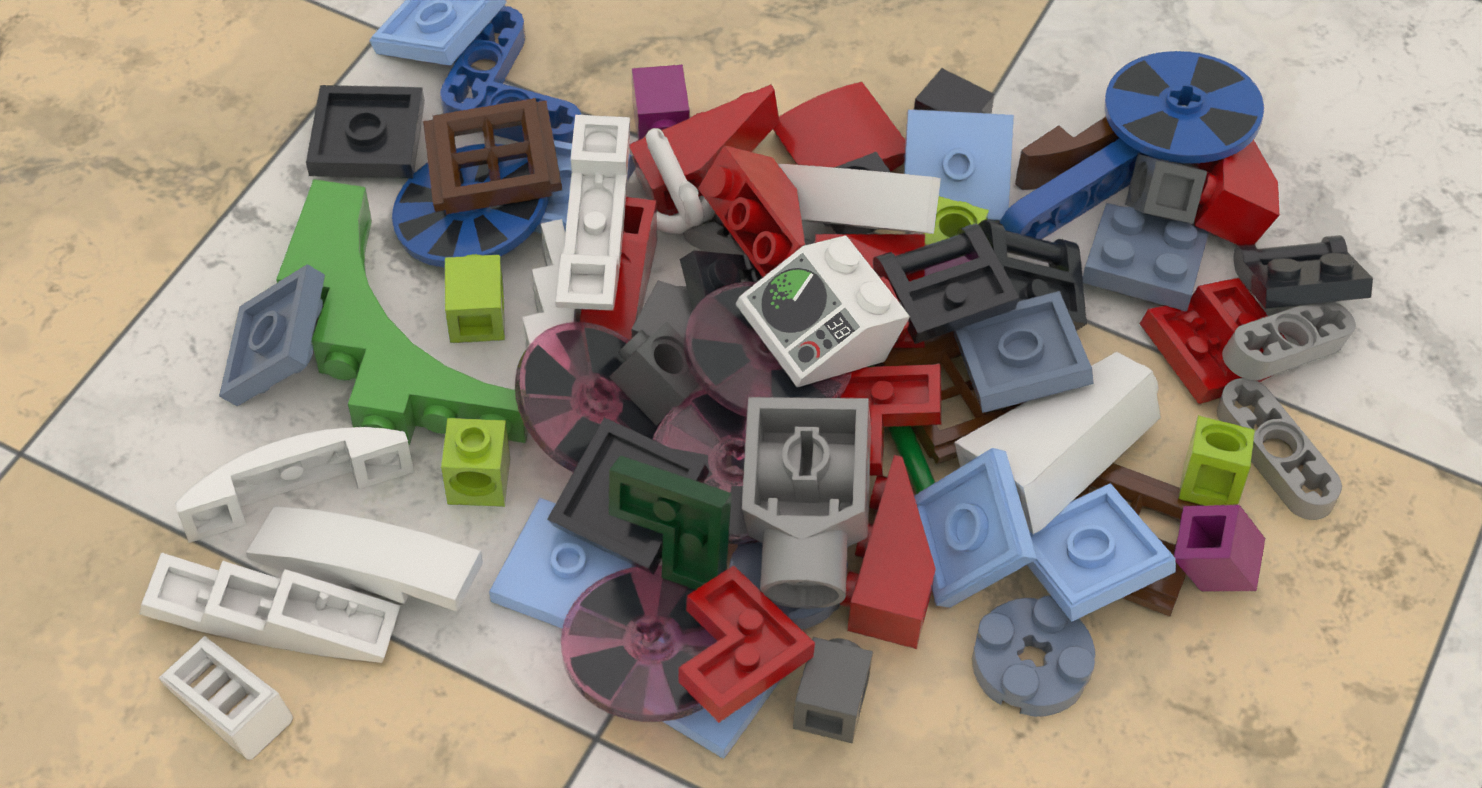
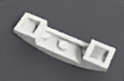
M575 115L571 150L572 175L564 250L560 254L555 301L556 308L614 309L624 229L630 117Z
M371 427L337 428L285 438L243 454L204 477L175 503L188 542L191 543L245 526L246 522L241 506L349 472H353L358 489L413 473L408 440L404 431Z

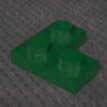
M620 455L609 469V515L663 534L661 578L697 590L727 570L732 493Z

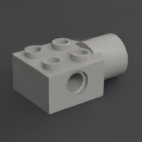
M748 397L742 512L748 536L762 543L760 591L774 604L804 609L824 608L839 604L846 597L847 547L868 538L871 448L869 399Z

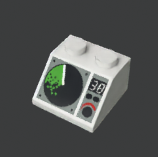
M847 236L802 246L740 295L736 302V306L797 387L884 362L910 317Z

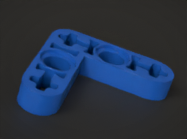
M503 6L455 61L440 91L443 114L533 98L536 99V102L546 100L553 140L572 143L575 115H581L580 109L575 104L503 84L526 39L522 14L517 9ZM494 33L500 34L498 37L499 44L495 43ZM483 59L496 63L493 68L485 71L475 70L471 67L474 62ZM468 86L472 87L473 98H466L469 93ZM522 125L493 130L495 136L524 142Z

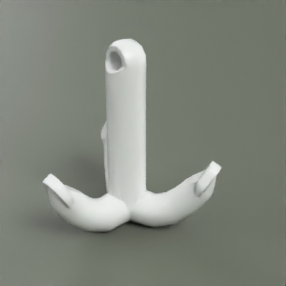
M653 128L649 130L646 134L648 149L679 212L676 216H669L657 211V230L666 234H682L693 226H699L703 222L710 221L715 215V211L704 197L702 202L700 201L698 189L687 181L668 139L660 129Z

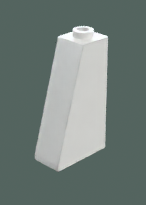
M1118 352L1113 353L1092 365L1094 384L1027 401L955 441L960 467L991 448L1006 451L1029 532L1032 534L1037 533L1049 524L1070 502L1161 418L1157 398L1158 382L1153 371L1148 367Z

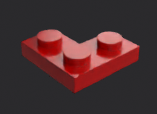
M940 364L865 367L826 379V381L840 386L834 398L869 399L871 421L870 476H883L884 427L942 425Z
M734 565L687 595L686 611L717 642L679 667L678 682L718 723L814 656L815 642Z

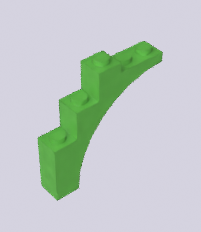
M313 179L276 281L278 283L307 264L325 275L320 297L323 306L318 316L319 320L311 342L319 373L328 374L339 380L356 379L348 402L353 427L386 428L404 431L410 445L416 426L424 427L435 433L445 434L447 418L506 420L508 441L526 443L530 424L521 399H528L525 392L484 383L445 366L413 344L387 317L371 290L366 277L365 251L372 223L366 187Z

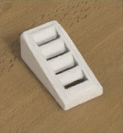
M206 636L159 677L167 689L247 760L255 758L293 719L291 712L278 692ZM212 664L217 666L194 688L189 686ZM231 679V681H230L229 683H227L216 695H214V696L208 701V699H209L216 691H218L228 680ZM248 694V696L236 708H234L227 716L225 715Z

